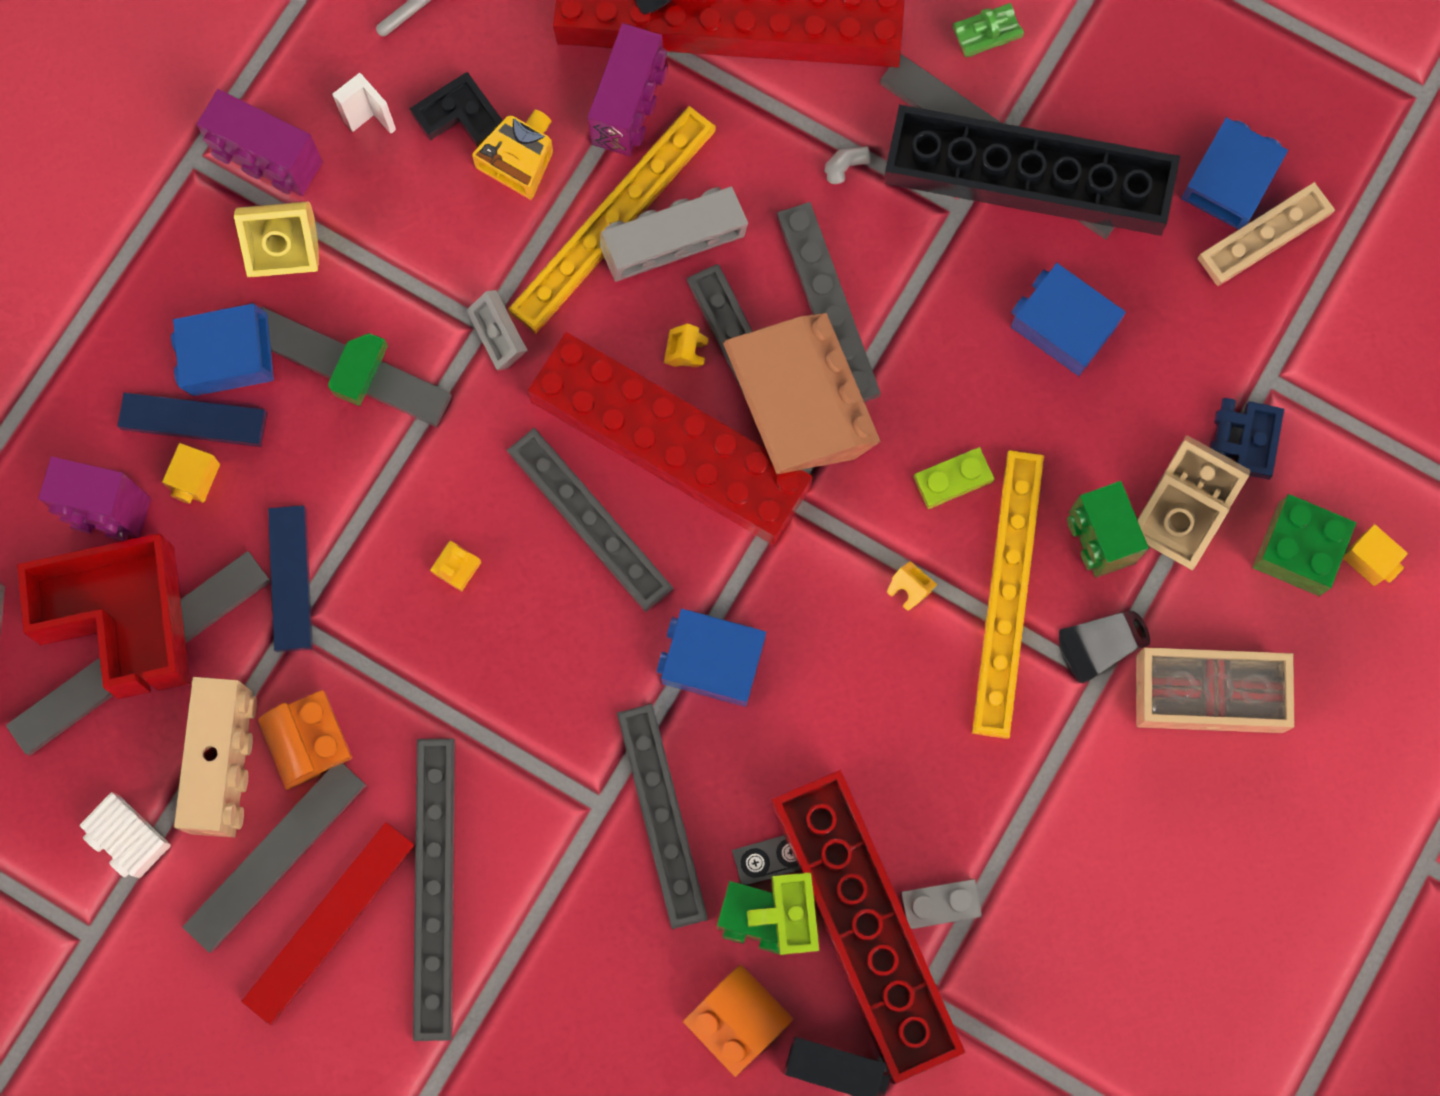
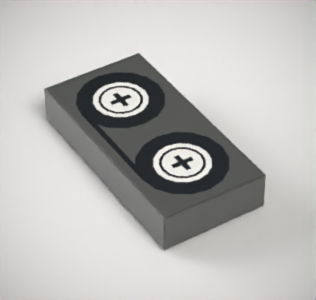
M785 835L732 850L741 884L746 886L771 879L772 876L799 871Z

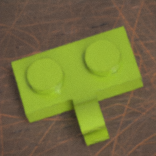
M811 873L772 876L774 908L747 911L748 927L776 924L779 955L819 951Z

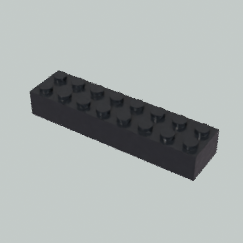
M899 104L885 169V184L1162 236L1168 221L1180 156Z

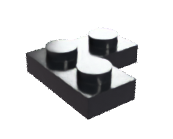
M468 72L409 108L411 115L430 141L452 126L460 123L477 148L503 121Z

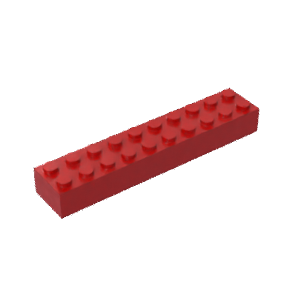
M556 0L553 29L557 44L613 48L621 25L624 23L662 35L663 49L667 50V52L899 68L905 0H672L657 11L645 15L641 13L635 0Z

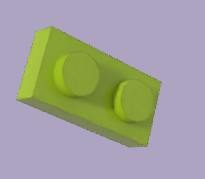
M980 447L918 472L914 474L913 479L927 509H930L993 483L994 476Z

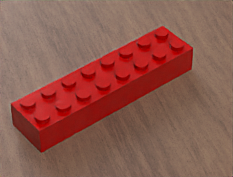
M565 332L528 389L531 403L773 546L777 543L811 488L812 475L803 470L776 474L766 448L568 332Z
M841 769L773 798L771 806L800 872L811 873L814 905L882 1062L886 1064L885 1069L887 1073H890L891 1082L897 1084L966 1053Z

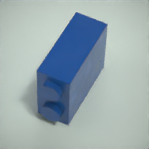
M1226 117L1180 199L1239 230L1246 226L1285 158L1288 149L1282 147L1276 139L1263 137L1251 131L1245 123L1238 120L1232 121Z
M1056 263L1050 272L1044 269L1032 284V287L1036 290L1030 298L1022 296L1011 312L1015 315L1011 328L1074 374L1080 376L1121 323L1126 312Z
M254 303L173 319L174 332L171 334V343L177 358V366L174 367V377L179 388L192 396L274 381L268 313Z
M681 608L679 618L672 617L668 628L667 638L672 639L669 653L662 651L659 659L657 673L662 674V684L747 707L766 639V631Z

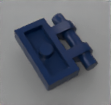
M1223 398L1220 410L1216 411L1214 423L1217 425L1215 440L1210 442V448L1226 457L1235 458L1237 463L1250 469L1249 476L1270 480L1274 471L1284 408L1249 401L1246 404L1245 413L1242 414L1234 412L1236 400ZM1231 427L1242 428L1239 444L1229 442Z

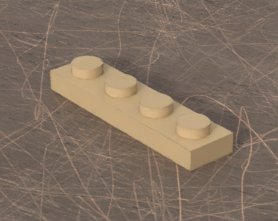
M1314 182L1201 253L1198 260L1215 284L1220 286L1332 215L1335 209Z

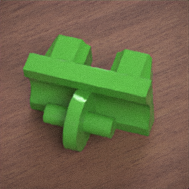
M1011 3L992 10L991 8L983 9L981 14L953 23L952 27L965 58L1022 38L1024 35V31L1016 19Z

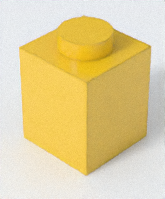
M179 443L162 483L171 491L170 496L179 501L190 504L192 499L204 503L220 463L211 454Z
M1374 524L1346 551L1343 559L1368 582L1376 586L1383 580L1390 583L1404 569L1400 562L1408 553Z

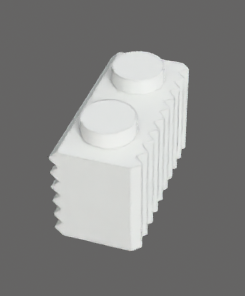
M113 792L79 825L86 832L83 839L97 852L104 849L111 855L113 859L109 864L125 878L129 874L133 877L141 878L171 846L120 795Z

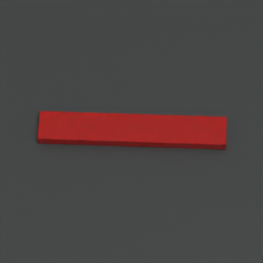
M385 822L241 1002L266 1023L273 1025L416 845Z

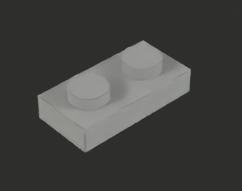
M496 290L486 291L466 310L497 370L508 369L528 351Z
M975 879L900 893L903 911L911 929L982 917Z

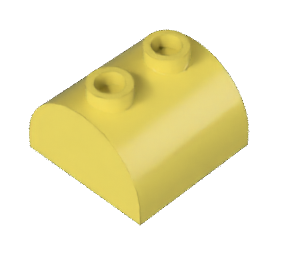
M309 201L238 207L235 209L234 219L247 278L318 271L319 250L314 213Z

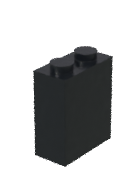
M793 1037L783 1072L786 1076L852 1096H885L890 1078V1073L884 1072L885 1063L798 1037Z

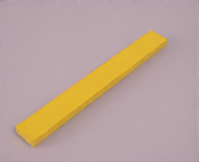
M688 106L508 308L509 313L536 334L604 258L599 246L601 231H604L608 225L617 221L627 223L636 220L640 214L644 213L716 131V126L692 107Z
M1011 450L1007 452L972 734L1004 739L1010 738L1044 455Z

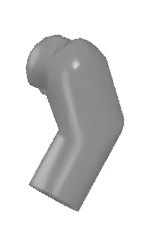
M868 146L837 151L825 164L824 172L827 173V181L830 184L843 183L846 179L844 171L849 166L870 164Z

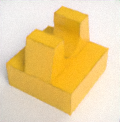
M688 323L670 329L664 363L673 367H699L704 365L705 358L696 355L695 349L696 347L706 346L709 338L699 333V327Z
M450 540L430 571L462 592L482 562L478 557Z
M909 561L892 577L893 580L887 593L893 596L900 589H904L908 593L909 598L903 607L909 611L926 598L937 584Z

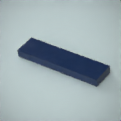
M124 393L117 427L125 431L261 447L267 412L264 409Z
M305 506L268 508L274 651L312 650L307 509Z

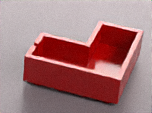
M161 533L17 564L23 633L36 643L45 645L97 633L103 688L117 699L151 693L150 685L160 691L190 684L175 548Z

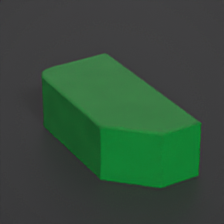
M368 333L347 342L328 383L334 396L361 406L388 348L385 339Z

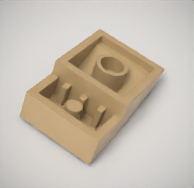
M1186 435L1137 519L1148 546L1193 571L1248 479L1250 469Z

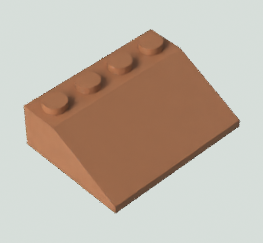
M827 313L800 316L728 339L723 343L776 474L855 460L881 442Z

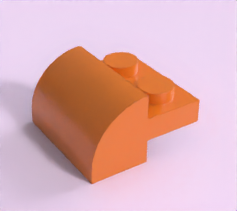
M324 690L291 704L285 702L269 710L258 719L259 726L286 790L319 777L321 772L353 759Z
M740 964L704 999L683 1023L736 1077L791 1023L793 1018Z

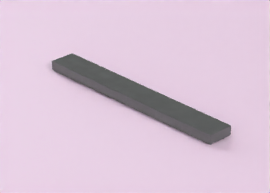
M902 54L900 55L899 68L890 67L880 79V85L912 107L1001 123ZM1079 221L1105 240L1115 228Z
M249 551L181 599L186 643L271 582ZM100 658L6 724V727L26 755L30 756L113 696L103 688Z
M417 739L413 1041H450L453 1037L455 739Z

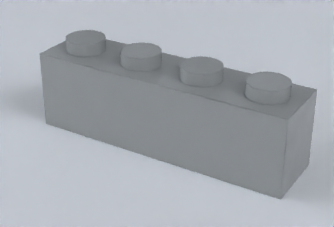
M716 187L706 191L702 197L690 201L689 199H681L662 211L649 210L640 214L636 220L627 223L617 221L608 225L604 231H601L599 246L613 279L617 282L740 239L745 236L748 221L733 187L722 190L720 187Z

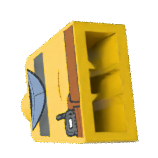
M534 110L526 123L514 116H507L473 152L472 157L475 168L532 200L553 153L552 141L544 134L552 122L551 119L539 110Z

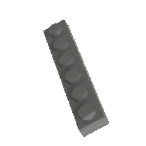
M811 202L777 212L779 225L812 315L827 313L863 401L866 402L879 398L881 393Z

